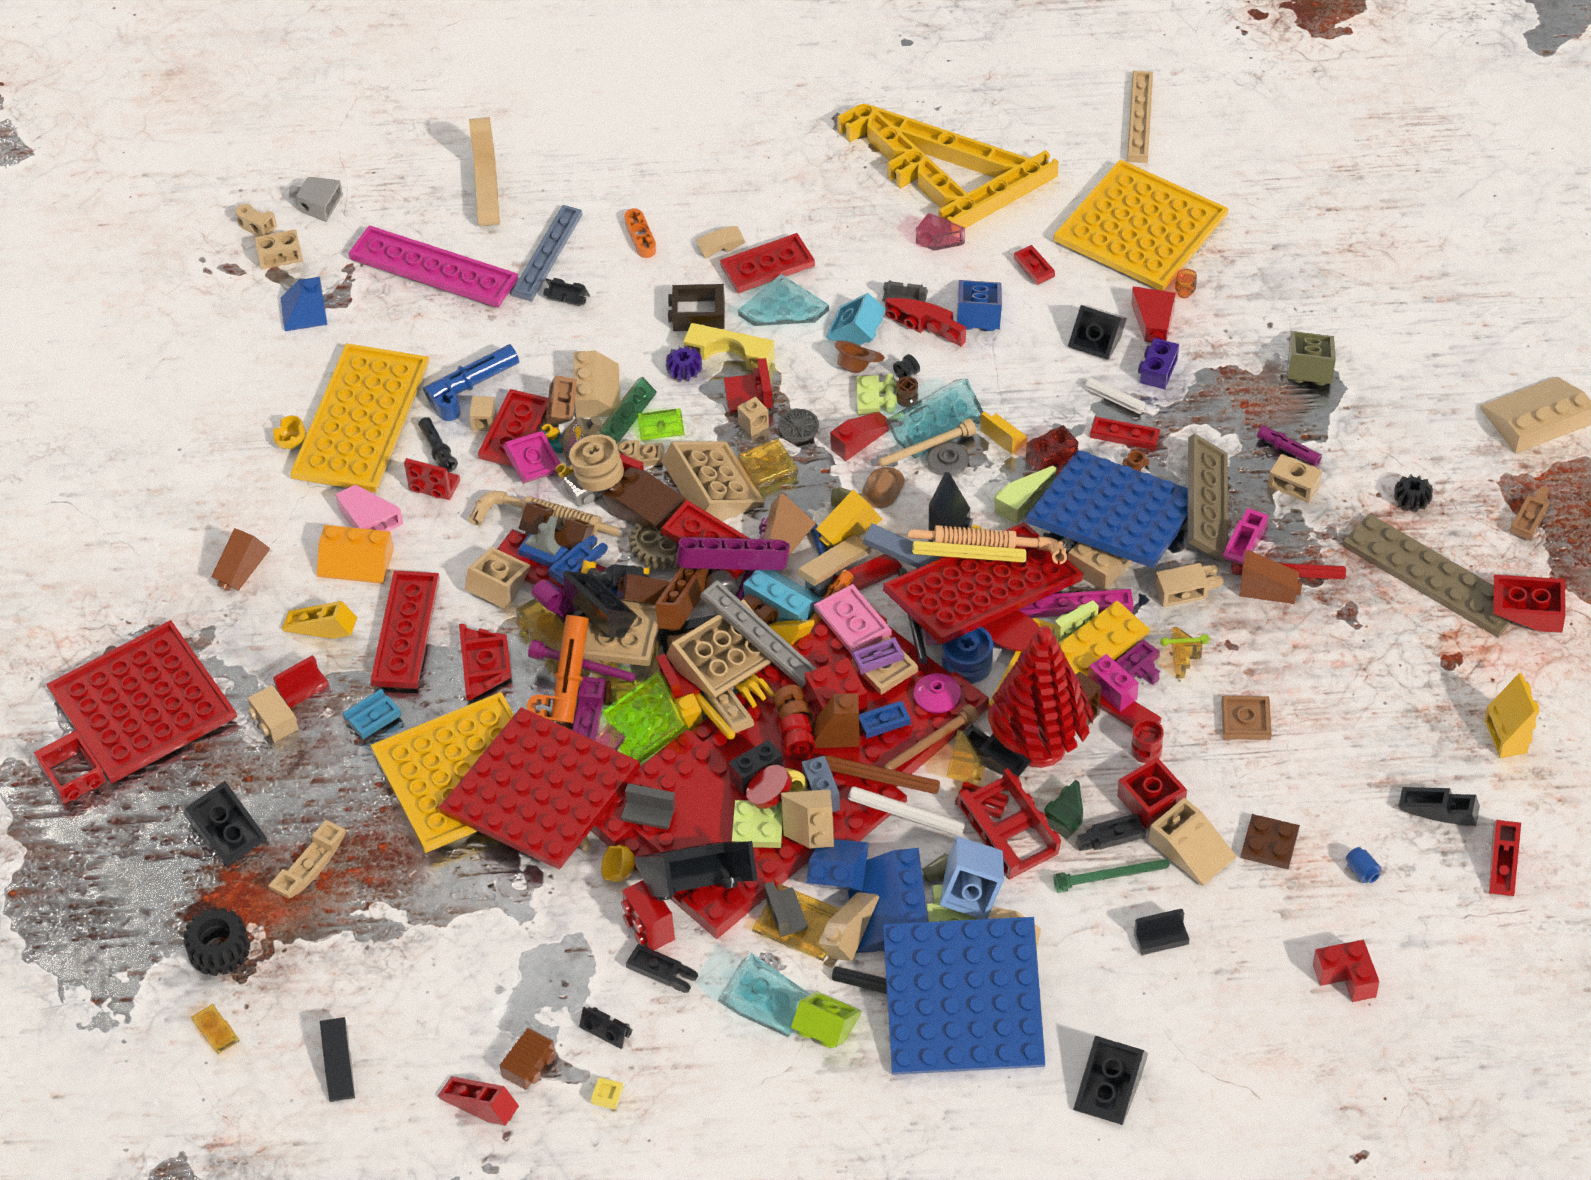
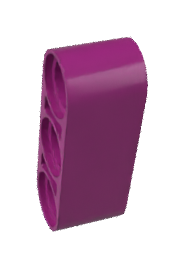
M540 580L532 588L531 595L547 610L566 618V615H569V611H575V608L571 605L572 601L565 596L564 588L547 580Z

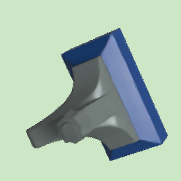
M550 516L547 523L539 524L538 534L533 535L529 533L518 548L519 555L551 567L567 554L569 549L558 545L554 538L558 518Z

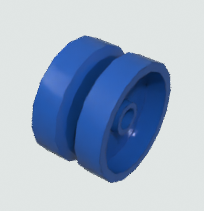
M979 627L942 644V667L950 674L955 671L971 684L980 682L988 677L993 664V640L990 633L983 627Z

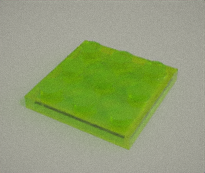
M657 672L603 711L621 753L638 760L640 763L689 729L664 676L660 672Z

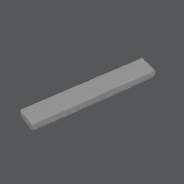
M718 580L701 593L700 598L796 684L802 689L805 687L804 673L817 669Z

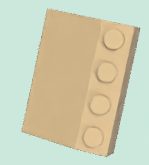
M1559 377L1551 378L1480 406L1481 410L1515 454L1591 425L1590 398L1584 391Z
M727 441L671 442L662 459V463L686 500L721 521L764 505L765 501Z
M743 599L741 602L744 603L751 611H753L750 608V606L746 603V601ZM720 615L715 616L672 642L666 654V657L682 676L713 699L773 663Z

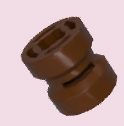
M912 377L900 378L896 384L897 403L902 407H912L918 402V382Z

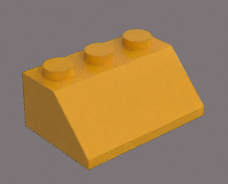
M324 525L319 540L317 577L384 584L394 550L391 532Z

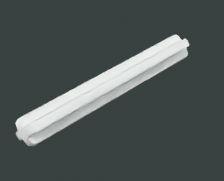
M855 786L849 791L848 799L958 836L963 833L965 824L962 821Z

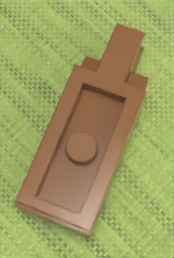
M1541 486L1536 496H1527L1510 527V533L1530 541L1532 540L1549 508L1550 502L1547 501L1549 488Z

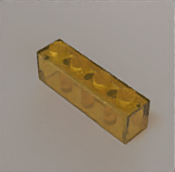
M535 598L516 608V624L521 631H525L528 634L530 642L534 639L542 641L549 649L561 652L565 625L555 613L547 610ZM545 657L546 661L550 660L553 663L555 671L558 672L559 661ZM582 668L581 675L589 670Z

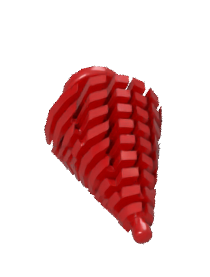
M1041 626L993 695L992 699L995 702L993 707L991 704L988 706V721L993 735L1007 749L1019 755L1022 753L1032 760L1029 765L1030 767L1038 768L1054 765L1063 758L1066 751L1069 753L1077 748V741L1074 738L1075 732L1082 742L1090 733L1089 726L1086 723L1087 717L1093 725V710L1083 687L1056 637L1052 634V630L1047 626Z

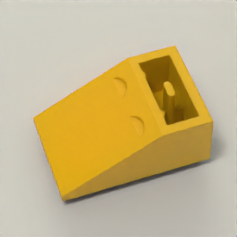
M1518 673L1487 706L1484 721L1499 758L1528 753L1529 745L1532 743L1533 729L1536 728L1535 721L1537 715H1539V705L1536 700H1533L1531 686L1528 681H1525L1522 673Z

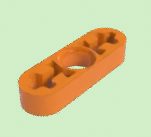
M636 208L627 210L624 214L625 225L638 255L643 258L654 256L656 253V242L643 212ZM637 231H644V232H646V233L643 234V235H636V234H635Z

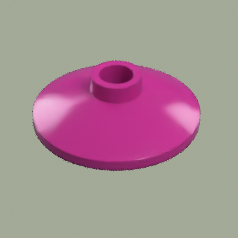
M935 673L926 675L914 687L915 702L921 709L930 713L948 712L957 706L961 698L959 684L952 677L945 674Z

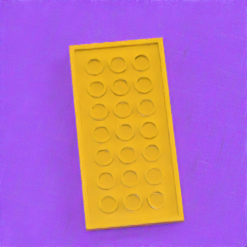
M346 343L290 472L291 478L344 488L357 485L369 492L377 493L429 365V357Z

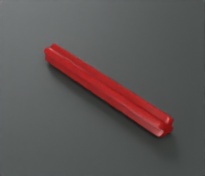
M1232 561L1231 573L1242 575L1243 565ZM1280 563L1298 571L1301 578L1343 580L1346 577L1345 566Z

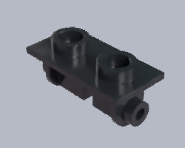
M553 278V280L545 279L549 288L544 289L543 295L547 299L562 302L564 295H567L565 303L581 306L586 303V297L584 296L590 297L588 290L583 284L576 282L568 284L559 278Z
M597 1007L582 1008L579 1027L622 1049L625 1037L629 1038L632 1034L633 1029L630 1028V1025L616 1018L611 1021L610 1015L598 1010Z

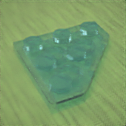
M781 274L739 308L738 316L753 326L815 323L829 311V304Z

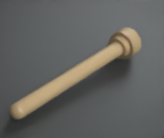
M967 418L960 421V424L955 429L880 458L878 464L884 467L958 436H965L966 438L976 434L975 424L972 419Z

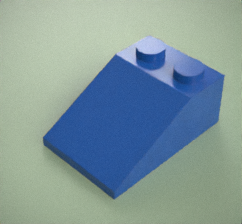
M959 280L957 322L966 326V330L982 328L985 331H994L995 329H1000L1002 283Z

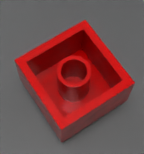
M849 658L804 673L805 691L818 715L834 694L858 693L859 713L867 710V692Z
M1158 757L1118 781L1117 797L1133 814H1138L1142 825L1146 829L1150 828L1155 821L1184 797L1186 798L1187 789Z
M643 880L622 890L623 901H621V906L625 912L622 915L623 920L628 928L632 927L635 931L634 935L638 944L656 950L675 940L672 912L664 900L657 901V897H651Z

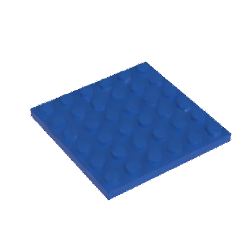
M1077 450L1029 512L1026 523L1154 569L1188 520V488L1177 485L1169 480L1154 477L1149 473L1134 470L1129 466L1114 463L1109 459L1091 455L1089 452Z
M1034 917L883 924L892 1075L1045 1067Z

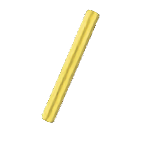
M914 541L912 546L914 555L1024 563L1026 560V550L1018 548Z

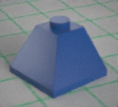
M320 277L298 280L280 298L285 331L327 325Z

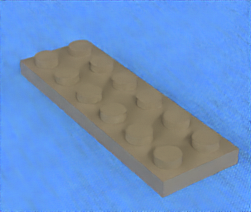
M1194 433L1188 437V543L1222 562L1225 560L1222 556L1228 545V453Z

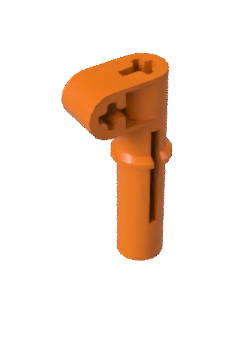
M566 615L558 672L554 673L556 678L554 696L541 694L532 696L527 702V710L553 722L573 724L579 683L583 681V677L580 675L589 623L588 618ZM551 700H553L551 717H548L549 711L541 709L539 712L536 709V705L541 704L550 707Z

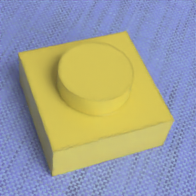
M598 1077L591 1097V1104L616 1110L624 1089L623 1083Z

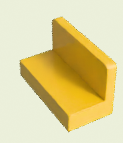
M986 412L981 413L980 431L1010 454H1013L1027 443L1028 437L997 413L992 416Z

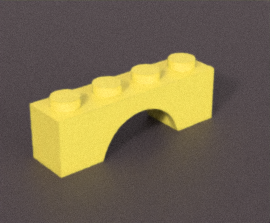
M691 323L683 341L684 348L687 345L690 349L696 348L702 360H706L711 355L719 352H731L739 355L744 360L746 369L754 371V368H758L757 359L766 358L769 370L775 356L774 340Z

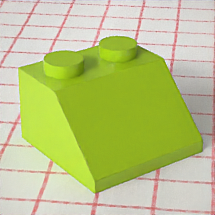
M816 991L800 1000L791 1028L797 1030L798 1034L802 1037H813L820 1040V1044L825 1047L836 1048L845 1043L862 1010Z

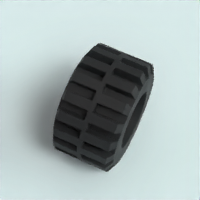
M216 907L211 908V911L208 912L203 910L200 912L201 915L193 916V922H188L186 925L187 930L183 933V941L189 960L194 965V968L197 971L201 969L202 973L206 975L211 972L212 976H218V973L225 975L231 969L232 971L238 969L237 965H242L245 962L244 957H248V948H250L249 938L242 918L239 915L236 916V912L232 910L227 912V909L222 907L220 910H217ZM214 938H227V940L220 945H206L210 940Z

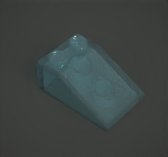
M751 953L740 962L717 1001L736 1014L789 1037L793 1031L791 1025L801 999L809 996L810 993Z

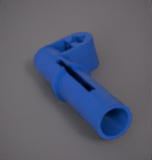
M508 344L464 367L460 365L456 371L424 386V394L442 420L453 421L459 417L461 412L457 394L465 390L471 391L473 386L518 364V355L513 346Z

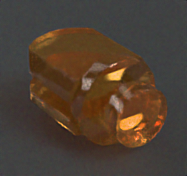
M1181 269L1176 276L1175 290L1180 298L1185 299L1192 295L1196 289L1197 274L1191 269Z

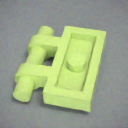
M887 374L884 382H879V375L857 376L858 415L880 412L882 407H886L887 412L895 411L897 396L895 395L896 381L893 374ZM879 393H886L884 397H879Z

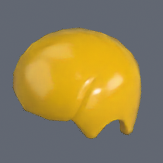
M290 415L283 417L280 420V427L277 429L273 428V441L282 449L296 448L303 442L306 436L305 426L298 416Z
M609 846L601 862L603 879L622 882L630 877L635 865L634 854L625 846Z

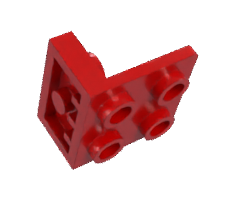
M766 358L757 359L758 368H754V374L724 378L729 413L738 412L737 406L754 397H757L767 409L773 408L772 388Z
M408 458L404 461L409 490L431 495L439 499L450 500L460 483V475L449 473L446 468Z

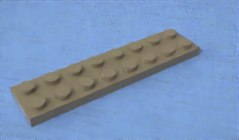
M1370 513L1343 541L1344 548L1497 638L1513 622L1493 614L1494 585Z

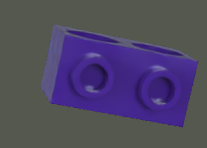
M1154 338L1151 346L1148 345L1146 347L1145 361H1141L1138 367V374H1141V384L1166 389L1178 360L1179 344Z

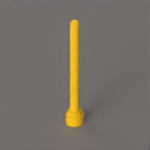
M700 693L694 695L700 708L726 738L733 739L735 732Z

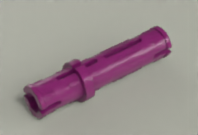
M1262 425L1257 433V438L1273 445V448L1286 451L1314 467H1317L1322 459L1321 453L1313 451L1286 437V434L1283 432L1278 433Z

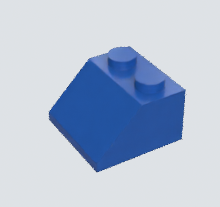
M834 839V847L816 848L809 859L806 883L819 888L863 892L869 843Z

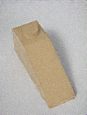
M857 892L827 922L818 944L832 959L853 960L878 902L879 896L877 894Z

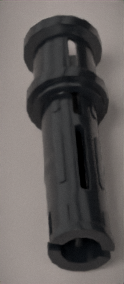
M422 418L418 425L432 449L431 455L433 459L438 462L439 467L446 468L447 472L454 471L457 468L458 461L455 457H452L450 447L443 443L431 418Z

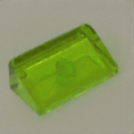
M680 408L639 413L637 415L641 441L685 435Z

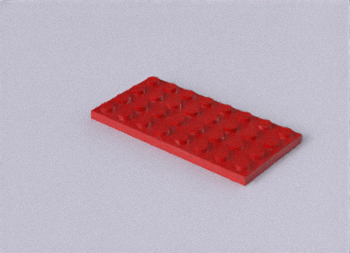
M1025 522L1006 530L1007 533L1008 530L1016 531V537L1038 538L1040 536ZM1015 546V548L1026 550V560L1024 563L943 557L884 583L883 591L942 645L1082 581L1084 573L1068 559L1063 564H1060L1059 560L1058 564L1054 563L1049 551L1038 550L1036 547Z

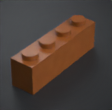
M680 567L655 603L658 628L669 631H676L682 628L701 600V593L706 589L705 583L709 576L708 569Z

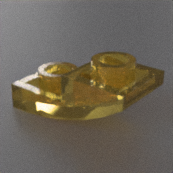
M214 1004L191 1016L195 1026L218 1055L240 1042L229 1023L223 1019Z

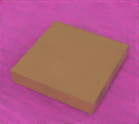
M1222 696L1223 739L1271 740L1269 696Z

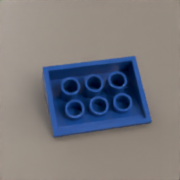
M919 848L892 850L867 859L863 892L861 893L877 894L879 899L856 953L885 951L883 924L928 922ZM848 890L849 900L860 891Z

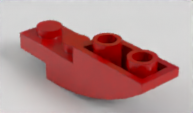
M887 298L885 300V315L905 325L907 328L913 329L920 334L926 328L930 332L960 347L966 342V326L953 320V312L919 300L905 298Z

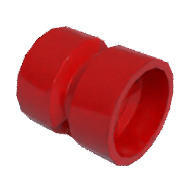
M791 714L783 718L779 723L785 754L792 759H802L813 754L816 745L811 734L812 728L808 716L804 714Z
M1143 719L1134 725L1131 754L1138 762L1148 763L1156 757L1160 758L1164 729L1160 723L1152 719Z

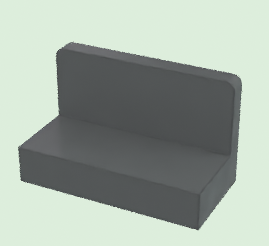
M627 784L625 790L626 805L622 814V820L666 830L669 829L676 808L675 793Z
M774 882L764 884L765 899L779 936L783 937L807 930V922L794 888L790 887L777 891Z

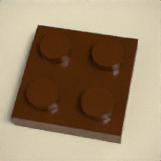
M1252 814L1241 858L1289 870L1300 825Z

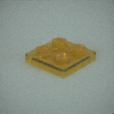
M779 438L738 454L740 463L757 490L798 475L797 466Z

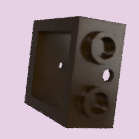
M724 284L672 285V294H668V305L672 307V310H668V323L673 324V331H688L691 323L725 329ZM715 301V312L678 313V302Z

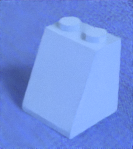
M956 836L947 859L940 906L980 919H987L1004 881L1003 851Z

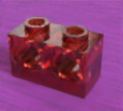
M1062 425L1027 442L1026 458L1037 471L1051 466L1057 467L1073 457L1078 451L1079 442Z

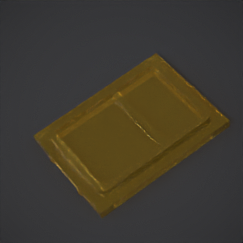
M779 884L776 889L780 891L789 887ZM794 890L808 928L807 930L780 937L768 905L765 906L753 926L752 932L824 961L827 953L818 942L827 922L840 910L839 908Z

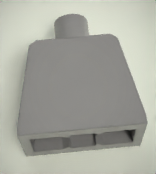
M308 177L302 187L292 185L289 190V196L296 198L300 212L327 222L342 198L343 192L340 180Z

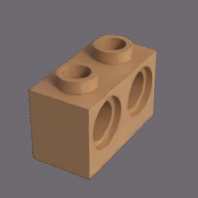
M557 375L553 378L549 385L545 424L559 427L558 424L573 420L577 379Z

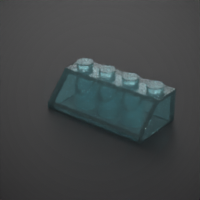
M968 378L950 382L886 419V422L894 439L905 449L955 429L960 424V421L967 418L972 419L974 424L980 421L983 410ZM931 448L926 449V450H924V451H921V452L916 453V454L911 455V456H912L914 459H916V458H918L919 456L923 455L924 453L930 451Z

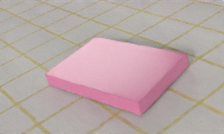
M853 584L814 604V610L850 653L871 646L891 635L890 627Z

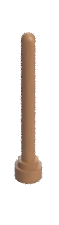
M967 704L960 709V712L957 714L958 717L887 762L883 768L894 770L961 725H972L979 720L977 710L971 704Z

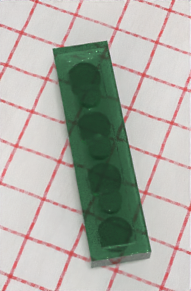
M644 377L637 379L599 429L600 434L610 436L616 441V444L620 442L657 393Z

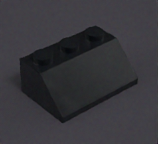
M565 571L563 574L565 596L572 601L571 605L577 610L584 612L589 622L600 627L601 633L611 639L613 637L624 638L638 615L594 575Z

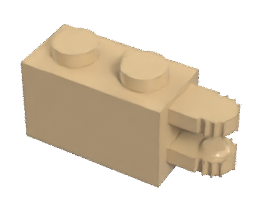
M1201 563L1188 564L1183 567L1156 572L1155 588L1162 606L1167 607L1206 599L1208 597V590L1220 587L1224 583L1221 576H1215L1219 572L1217 565L1202 567Z

